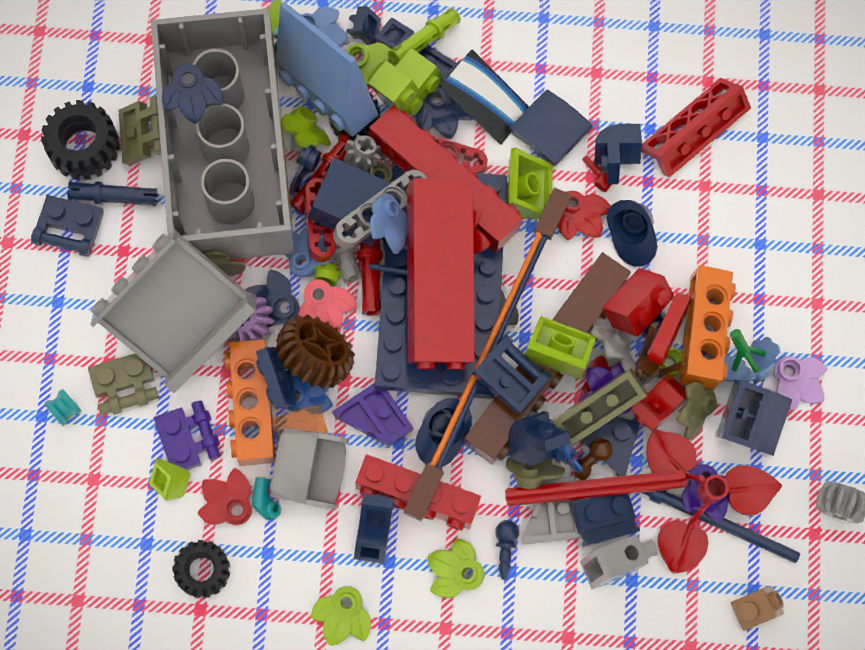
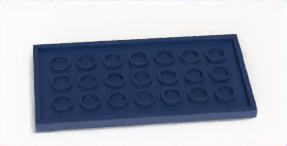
M392 165L393 175L391 183L405 173L396 165ZM476 173L477 179L485 186L489 185L494 188L499 198L506 203L507 175ZM386 241L384 265L407 269V251L402 249L398 254H393ZM488 247L484 251L474 254L475 362L465 365V370H447V364H435V369L420 370L417 369V364H408L407 276L388 272L383 273L374 389L462 396L500 314L503 247L497 253ZM481 383L475 398L494 399L495 395Z

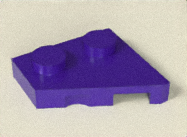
M374 384L332 411V415L336 419L388 447L414 431V427L388 390L374 389Z

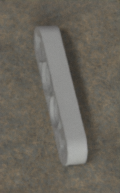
M410 170L340 220L333 232L335 243L342 248L351 249L371 235L370 223L363 219L362 213L364 211H372L374 200L382 194L389 193L396 196L399 200L400 209L405 210L407 208V193L405 194L403 190L406 189L407 183L413 178L427 179L425 174L418 170ZM357 224L359 228L355 230L352 237H344L342 235L344 230L349 231Z

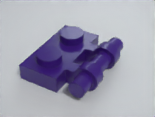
M202 400L191 404L194 414L186 418L182 407L153 417L167 461L186 470L202 465L199 453L207 451L210 461L221 457L218 448L220 442L218 436L213 434L209 422L212 418L209 410H205ZM198 426L202 440L194 443L190 429Z

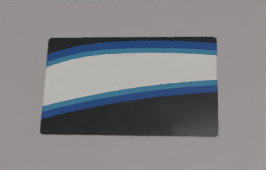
M473 49L468 52L442 85V88L500 145L510 135L509 127L530 107Z

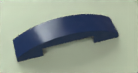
M391 17L375 36V41L387 45L392 50L413 35L414 30ZM429 45L418 52L437 66L443 76L439 85L441 88L462 61L455 62Z

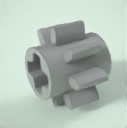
M357 134L354 142L348 140L344 148L346 151L344 161H348L350 165L365 172H368L370 165L376 166L380 159L378 155L380 145H376L372 137Z

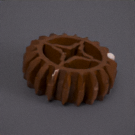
M308 314L304 317L297 315L294 319L286 322L276 339L277 345L275 350L279 353L277 359L284 362L283 368L289 369L292 372V376L299 377L301 383L306 381L309 382L312 388L318 385L323 390L327 386L334 388L347 378L355 363L353 360L355 353L351 350L352 344L345 341L346 335L338 332V327L333 328L329 325V321L323 322L318 316L313 319Z

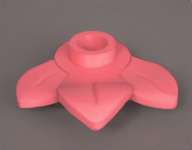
M317 279L309 282L304 289L305 302L299 309V316L304 317L308 314L313 319L318 316L323 322L329 321V325L333 328L338 327V332H340L343 323L342 312L356 309L357 304L354 297L342 287L332 288L326 281ZM317 288L324 291V297L321 300H316L313 297V291Z

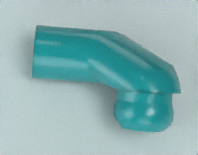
M256 477L252 506L262 518L274 520L281 514V506L275 503L268 495L270 479Z

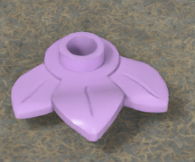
M785 356L776 363L774 374L779 381L777 393L793 399L789 410L794 411L799 405L800 400L810 404L824 401L823 388L818 378L822 377L828 368L818 359L808 357L799 360L793 356ZM790 367L793 370V376L786 375L784 368Z

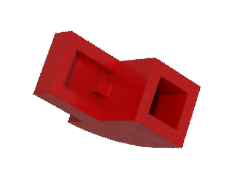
M668 374L647 394V397L630 408L632 409L631 412L640 424L652 432L661 426L687 400L685 387L679 384L671 374Z

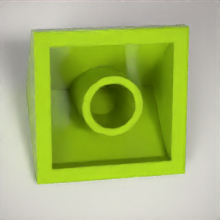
M516 147L511 148L508 163L507 205H513L520 212L522 218L540 219L552 193L553 165Z
M540 316L528 343L525 355L534 363L581 380L596 337Z

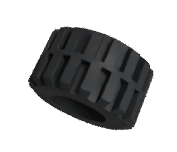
M76 100L74 105L70 101L65 102V107L62 109L57 106L53 109L55 114L53 116L48 114L45 119L48 125H42L41 129L44 135L41 136V142L52 165L56 170H60L61 174L65 177H68L70 174L74 180H79L80 176H83L85 180H91V175L96 174L97 177L103 175L101 170L104 168L109 170L112 167L110 161L117 160L118 154L116 150H120L119 136L109 114L107 115L101 106L97 108L95 103L90 101L87 105L84 104L83 100ZM91 131L96 134L92 144L85 149L70 150L66 148L69 138L77 132Z

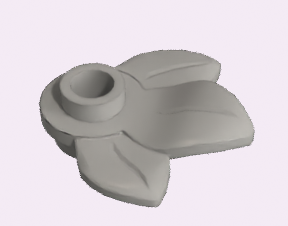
M595 326L591 333L603 342L606 357L620 360L625 371L631 367L635 372L636 365L630 354V340L628 336L620 330H607L601 326Z

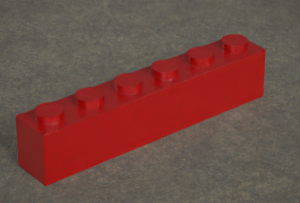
M393 105L369 127V137H372L376 145H380V151L405 173L410 170H418L425 174L427 179L472 180L473 209L482 212L481 219L475 228L479 229L491 242L489 248L495 253L520 230L523 220L520 212L513 205H507L502 201L494 188L489 185L485 186L478 180L476 173L471 168L462 166L448 148H442L437 144L429 131L426 129L421 130L407 112L400 111Z

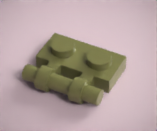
M157 96L149 98L150 107L148 108L147 103L137 101L118 110L123 164L131 166L151 158L150 146H153L154 154H161ZM150 121H151V126H152V131H151V132H149V124H148V122H150Z
M135 353L88 367L95 396L99 398L108 395L109 401L98 404L101 416L113 413V415L123 412L122 409L138 404L142 407L148 405V401L159 398L156 387L145 390L144 384L155 381L151 366ZM134 387L135 393L119 398V391Z

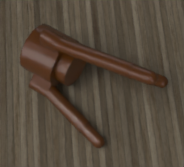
M655 323L651 324L642 351L639 353V360L635 363L636 371L634 373L642 384L651 382L655 377L661 379L664 375L686 366V362L681 361L661 369L659 365L647 361L648 351L657 327Z

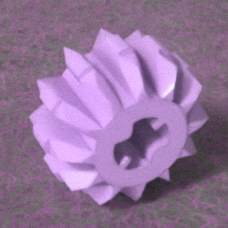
M249 293L256 299V311L250 316L249 321L247 319L230 336L232 339L240 341L262 340V334H271L267 325L273 324L275 321L268 317L273 309L266 306L267 300L265 298H257L256 294Z

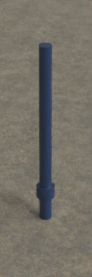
M667 490L641 492L649 496L648 500L660 505L662 502L692 517L697 512L696 510L687 513L683 506L682 498L667 492ZM705 512L699 517V520L795 564L800 557V552L726 518L721 522H716Z

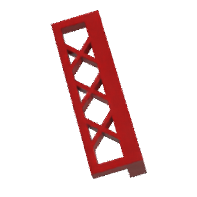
M720 78L643 142L641 152L656 159L662 174L670 178L751 109L743 86ZM722 89L727 90L725 93L715 96ZM707 107L702 112L695 113L697 110ZM685 125L682 129L675 130L678 126ZM665 142V143H664L661 147H659L658 149L653 148V147H655L658 143Z

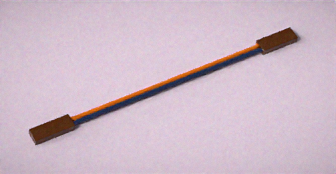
M554 187L534 230L536 237L474 370L502 339L547 240L552 239L571 198V194ZM471 375L432 461L429 464L426 463L403 512L421 522L445 472L442 470L445 460L480 387L481 382L475 376Z

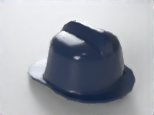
M620 200L613 203L607 212L606 219L618 256L631 266L642 267L649 264L656 256L658 249L653 227V214L648 207L635 200Z
M455 398L443 399L425 413L422 425L415 439V450L419 459L425 465L432 461L460 400ZM470 409L443 467L451 463L464 442V438L471 429L472 414Z

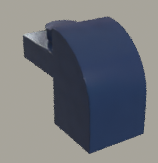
M614 124L604 128L597 135L594 165H601V172H606L607 184H619L620 164H640L642 151L641 124Z
M546 411L515 421L509 430L510 458L528 467L553 458L554 449L570 443L569 431L550 423L549 412Z
M363 494L355 543V560L384 564L394 498L378 494Z

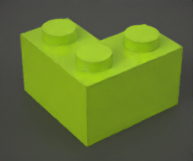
M410 48L396 66L385 60L368 81V84L387 106L391 108L394 105L400 111L403 110L411 116L421 109L426 96L438 88L443 76L437 66Z

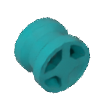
M63 388L58 391L55 399L47 400L44 403L62 426L68 423L69 417L78 415L82 411Z

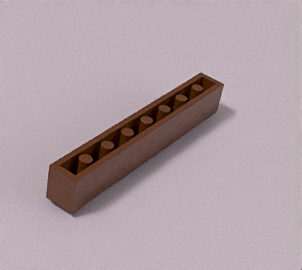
M602 252L552 320L593 335L591 331L598 320L601 318L605 321L607 318L602 307L628 280L631 271ZM534 363L542 371L546 369L552 376L525 408L516 415L495 396L464 438L463 445L491 465L494 464L497 458L503 461L510 451L508 443L511 425L515 421L528 417L532 411L538 413L547 400L543 395L549 387L554 390L564 377L563 374ZM518 365L516 370L532 384L534 379Z

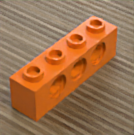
M698 265L691 275L689 287L691 302L686 314L682 361L686 362V366L680 369L679 384L689 385L693 382H700L704 388L714 391L726 379L728 365L724 364L725 354L729 351L731 342L730 337H727V329L730 327L733 319V310H730V300H733L736 291V284L732 283V271ZM707 297L712 298L717 305L711 304ZM704 324L710 325L714 332L708 331ZM701 351L707 352L710 355L711 360L706 359L701 354Z
M266 340L229 342L230 352H225L226 370H231L232 381H227L226 386L228 399H233L234 410L228 411L229 427L235 428V440H230L231 457L237 458L239 466L275 463L272 404L267 398L266 389L268 387L265 378L260 374L256 364L258 359L256 351L267 347ZM252 368L256 372L251 379L245 380L240 378V373L244 369ZM247 397H254L258 400L256 406L251 409L243 408L242 402ZM256 426L260 431L255 438L248 439L244 437L246 428Z

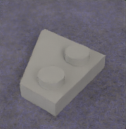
M575 477L544 480L543 484L575 481ZM578 499L536 503L522 540L523 545L581 539V534H578L570 509V504L577 502Z

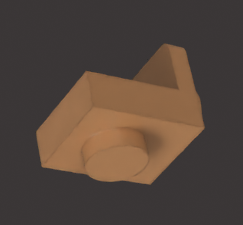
M772 586L762 588L730 602L743 631L784 615L782 597L777 590H773Z

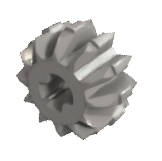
M828 481L822 485L816 498V508L820 512L849 523L857 524L864 521V491L838 482Z

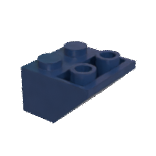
M734 380L716 437L774 456L793 399L742 380Z

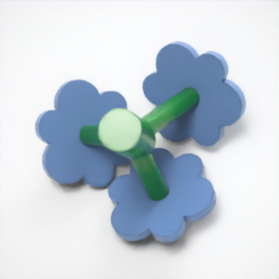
M732 330L730 338L737 349V354L735 358L731 356H725L724 364L728 365L725 381L734 382V380H742L748 383L753 381L754 384L765 381L770 375L768 370L776 364V356L780 352L779 345L772 342L770 337H764L762 340H754L751 346H748L741 330ZM742 357H745L753 371H751L749 367L745 366L746 363L744 360H742Z

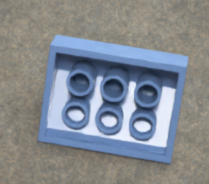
M286 2L280 5L276 62L281 71L279 73L280 79L286 86L295 87L296 92L305 102L310 100L321 116L325 114L329 116L330 121L339 131L344 129L353 137L379 116L356 59Z

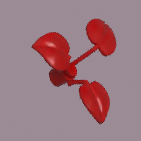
M654 429L649 436L646 457L652 473L683 470L686 473L687 479L700 483L698 495L703 504L690 519L688 525L683 521L673 520L665 524L658 534L657 545L659 552L669 571L674 574L692 569L704 558L708 549V536L705 531L693 528V526L711 503H715L729 494V504L736 512L745 516H753L766 509L774 496L782 488V484L769 473L748 465L732 468L726 473L725 478L720 475H712L705 478L703 475L689 474L686 471L693 468L697 457L694 445L686 437Z

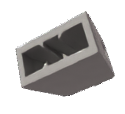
M633 535L595 549L583 558L580 563L593 590L640 570L649 564L648 558L658 554V549L652 538L640 541L637 535Z

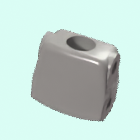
M283 427L271 479L270 497L336 510L337 504L334 502L338 496L345 470V443L349 444L350 439Z

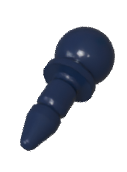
M511 520L501 521L495 529V536L498 540L495 547L501 548L498 568L502 580H506L510 572L511 549L517 548L515 541L519 537V528Z

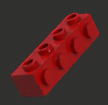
M366 454L356 478L355 486L356 489L360 490L359 494L361 495L378 494L394 498L393 507L405 510L421 474ZM440 481L424 518L429 520L438 518L446 521L445 525L459 531H463L464 528L470 530L481 495Z

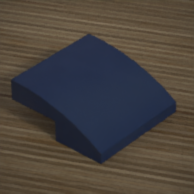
M546 89L509 128L512 135L533 148L534 154L556 167L593 126L570 104Z

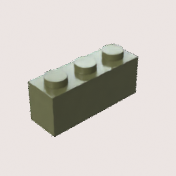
M630 367L555 417L552 422L557 427L569 431V446L571 447L647 397L648 392Z

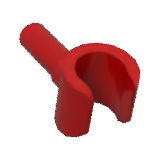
M586 155L582 161L598 176L593 182L600 191L607 192L612 184H607L606 172H601V168L594 165V162Z

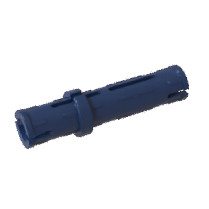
M73 181L68 183V188H70V190H67L68 200L94 201V204L113 202L157 206L158 188L103 185L101 181H95V184Z

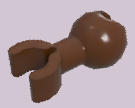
M605 438L593 440L589 445V453L583 459H576L583 468V471L580 473L575 472L574 476L580 480H586L591 474V467L597 461L601 462L609 459L613 454L610 441Z

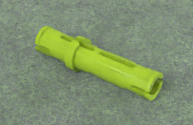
M450 7L437 18L429 19L422 29L388 52L389 59L394 65H397L410 48L420 52L435 40H441L449 29L461 22L460 14L456 9Z

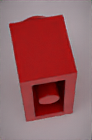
M638 268L606 302L602 309L612 328L638 337L674 298V294L664 275Z

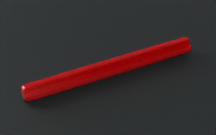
M683 470L542 484L534 489L513 487L505 489V501L508 506L679 489L687 486V477Z

